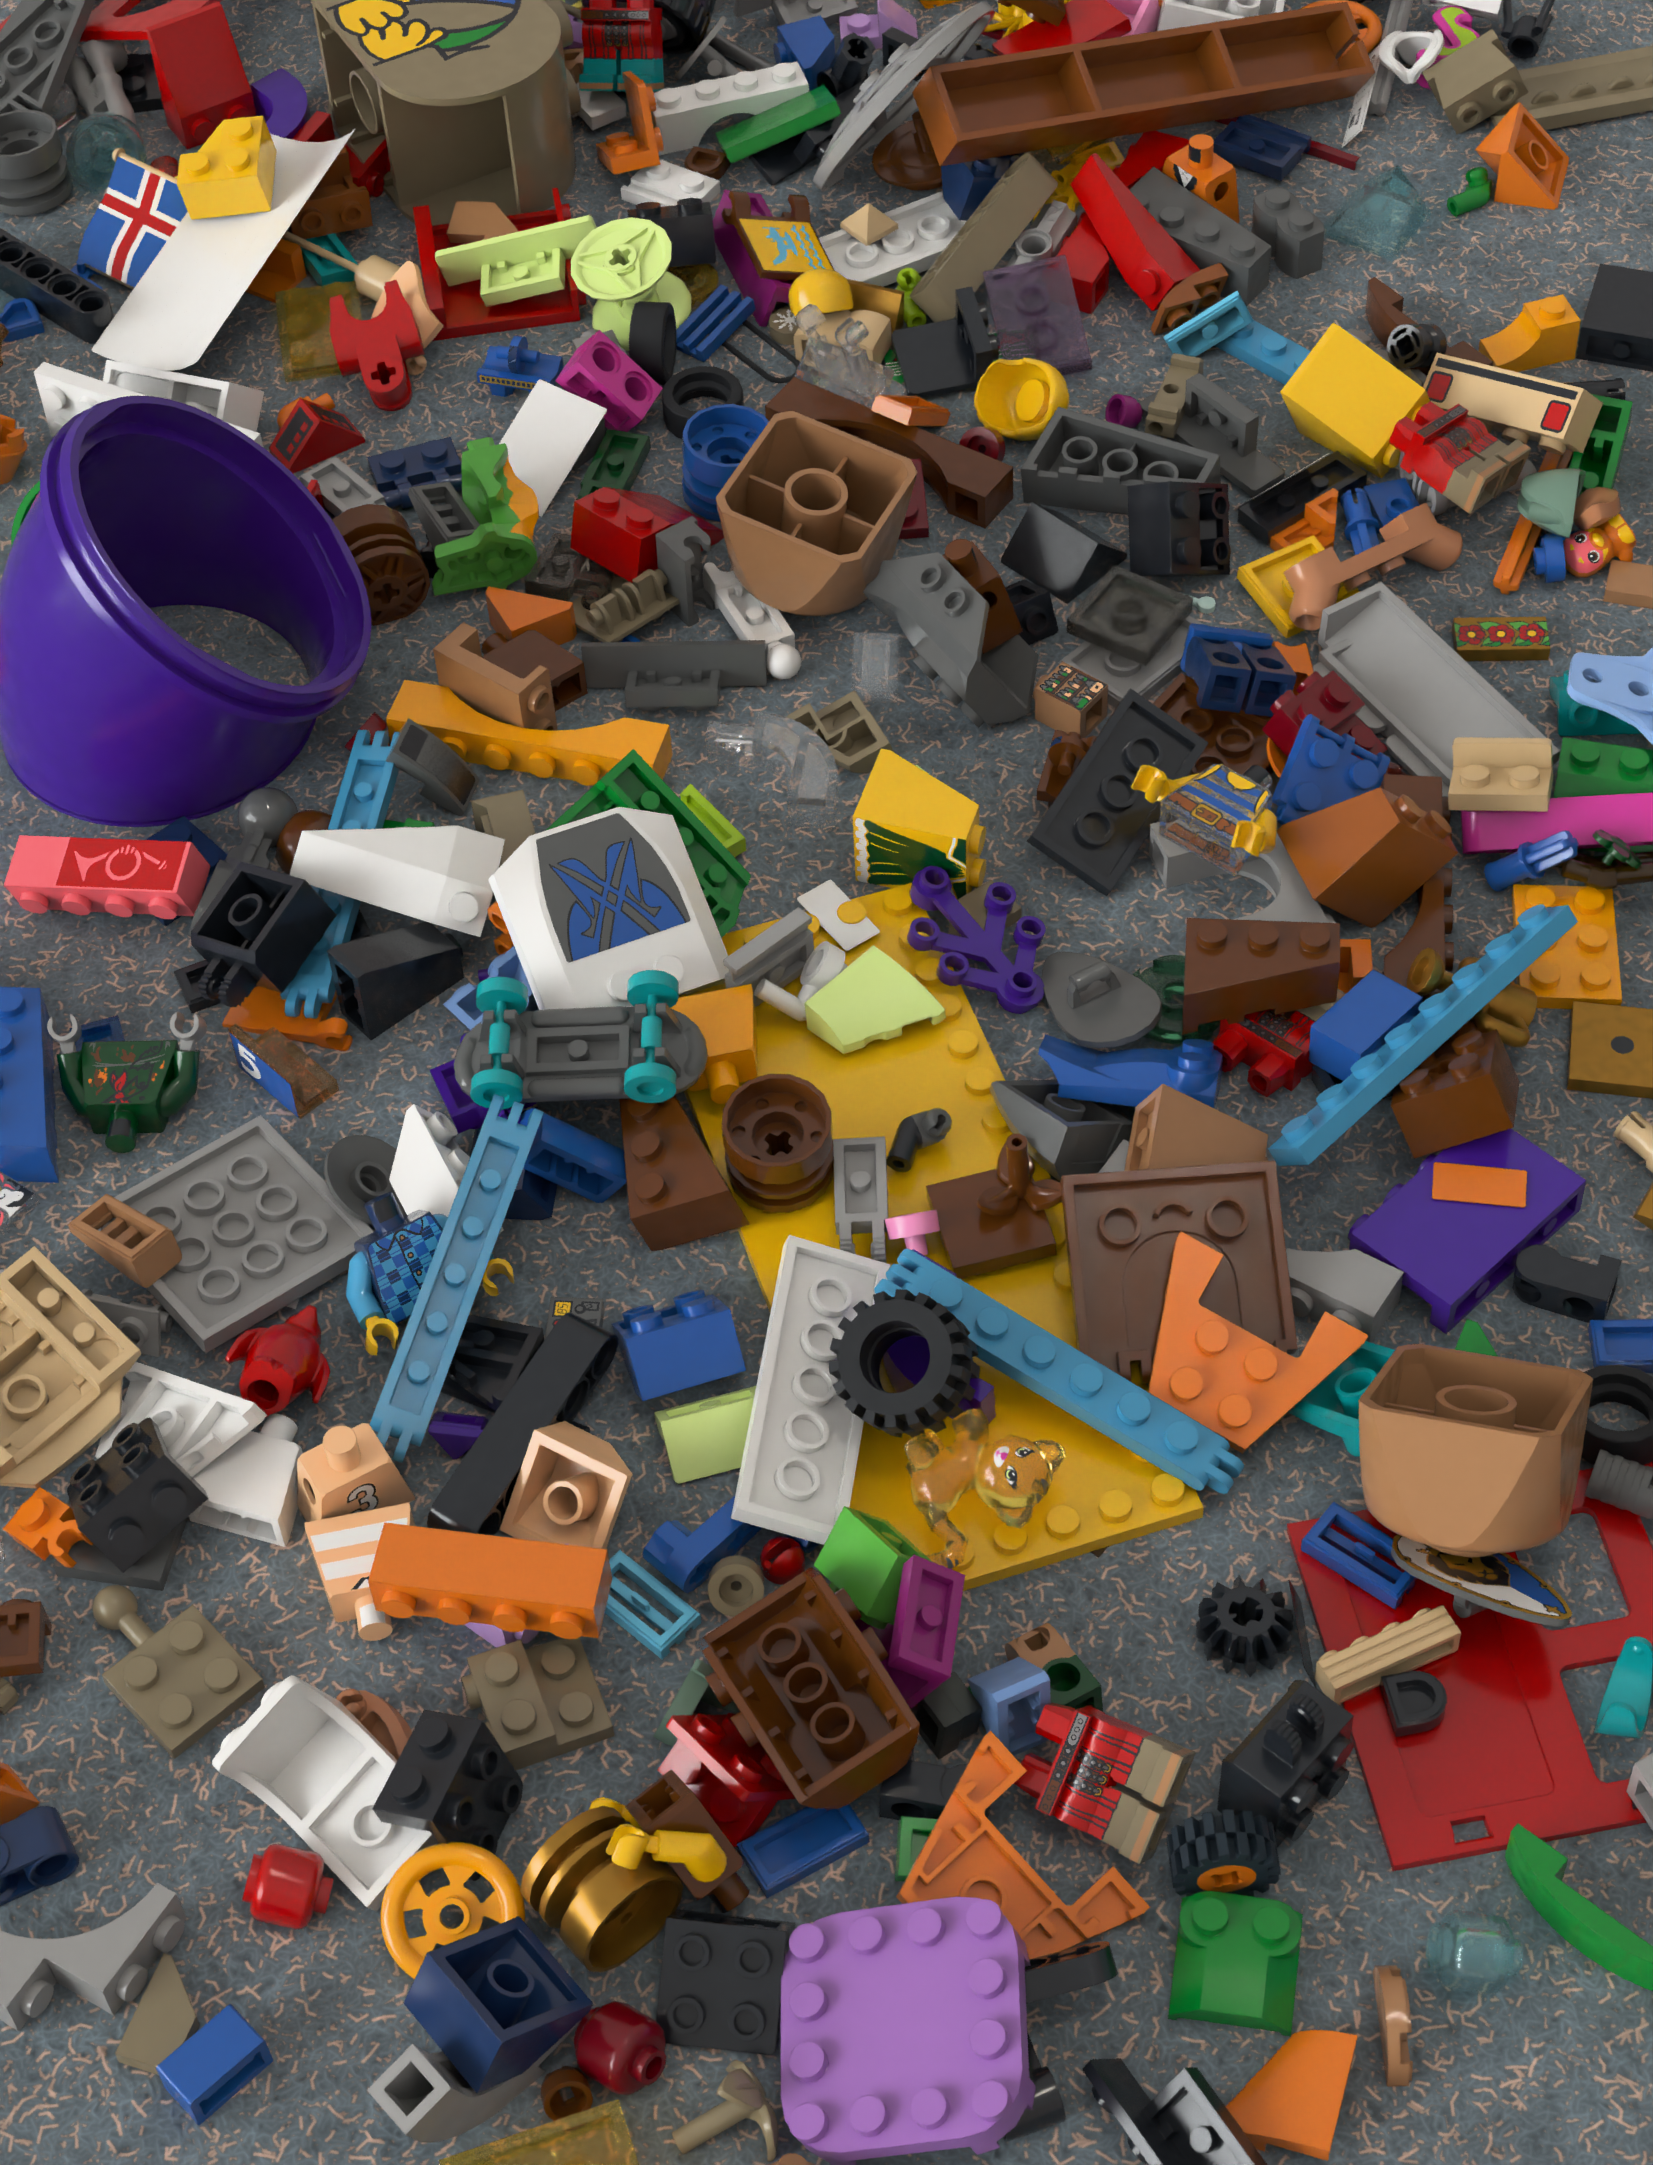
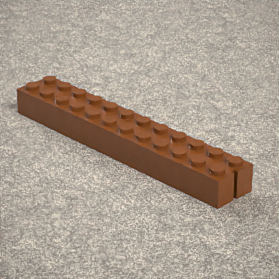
M1348 2L930 66L912 93L939 166H946L1344 99L1355 96L1374 75L1375 70L1363 41L1355 42L1340 61L1337 62L1341 54L1360 34Z

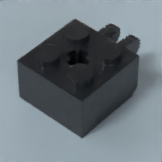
M240 861L191 930V945L209 963L204 971V975L198 981V992L201 993V997H204V999L211 1001L220 999L221 1003L229 1007L241 1006V1003L245 1002L244 998L249 996L256 985L283 993L289 983L295 978L298 970L316 944L322 939L325 931L337 914L306 880Z
M1294 1680L1278 1703L1233 1753H1229L1223 1759L1217 1810L1221 1813L1223 1810H1233L1235 1816H1238L1243 1810L1251 1811L1253 1818L1260 1814L1265 1816L1267 1822H1272L1274 1826L1277 1848L1286 1837L1292 1841L1297 1840L1307 1829L1313 1818L1314 1812L1311 1809L1322 1796L1328 1800L1333 1799L1348 1779L1350 1772L1346 1769V1761L1354 1747V1742L1350 1740L1354 1715L1308 1682Z

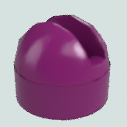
M1115 394L1109 399L1105 411L1106 421L1133 429L1142 420L1143 409L1135 398L1128 395Z

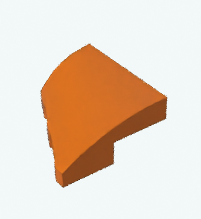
M1307 2030L1294 2033L1229 2102L1226 2108L1256 2149L1265 2151L1266 2144H1271L1328 2161L1354 2058L1357 2035L1329 2030Z

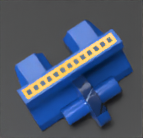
M516 335L513 337L510 347L501 345L489 347L486 360L477 371L478 383L488 384L492 395L507 397L512 395L515 389L528 390L529 393L533 390L538 380L544 379L556 386L555 380L564 367L562 356L542 354L539 351L528 350L527 338Z

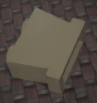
M1493 29L1422 72L1436 100L1443 107L1456 134L1465 132L1529 93L1516 66L1509 60Z

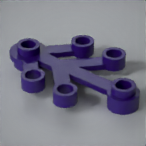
M927 866L918 871L914 876L910 889V898L913 903L924 910H940L961 935L956 936L940 932L937 923L929 918L920 917L912 921L907 935V941L912 948L918 951L935 950L945 953L941 956L936 970L938 979L949 986L961 984L994 992L997 994L999 1004L1011 1013L1023 1014L1037 1007L1044 996V983L1033 972L1036 948L1041 945L1046 928L1044 923L1034 916L1020 918L1013 933V939L1018 945L1014 965L1003 954L1001 947L1006 917L1011 912L1016 899V892L1013 887L1004 882H995L988 887L984 899L987 915L983 930L950 892L952 883L944 869L937 866ZM995 897H1001V898H1003L1005 901H1000V900L996 899ZM1026 930L1033 932L1035 935H1029L1024 931ZM917 932L926 933L929 937L921 936ZM966 958L984 962L991 971L969 967V962ZM947 967H954L958 971H951Z

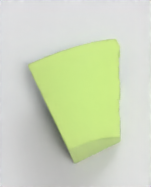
M874 945L805 1002L807 1029L843 1054L864 1048L873 1040H889L901 1036L902 1026L927 1018L930 1019L932 1025H935L946 1018L945 1009L938 1000L906 969Z

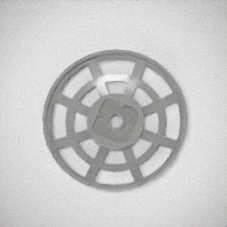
M981 1L945 20L926 33L912 46L909 47L906 43H903L889 57V64L882 71L881 75L875 71L863 82L859 88L861 92L853 100L855 103L854 107L834 134L814 175L812 182L822 192L832 188L844 177L845 168L855 155L872 145L879 144L887 134L901 126L918 108L912 92L922 77L886 114V108L923 69H928L930 66L959 62L965 56L995 14V10L987 1ZM873 123V128H872L870 131H868V132L857 142V140L862 136V134H863V133L870 127V125Z

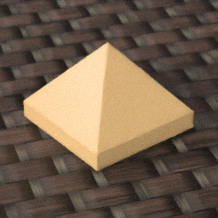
M868 203L841 221L840 227L864 245L869 246L897 230L898 223Z

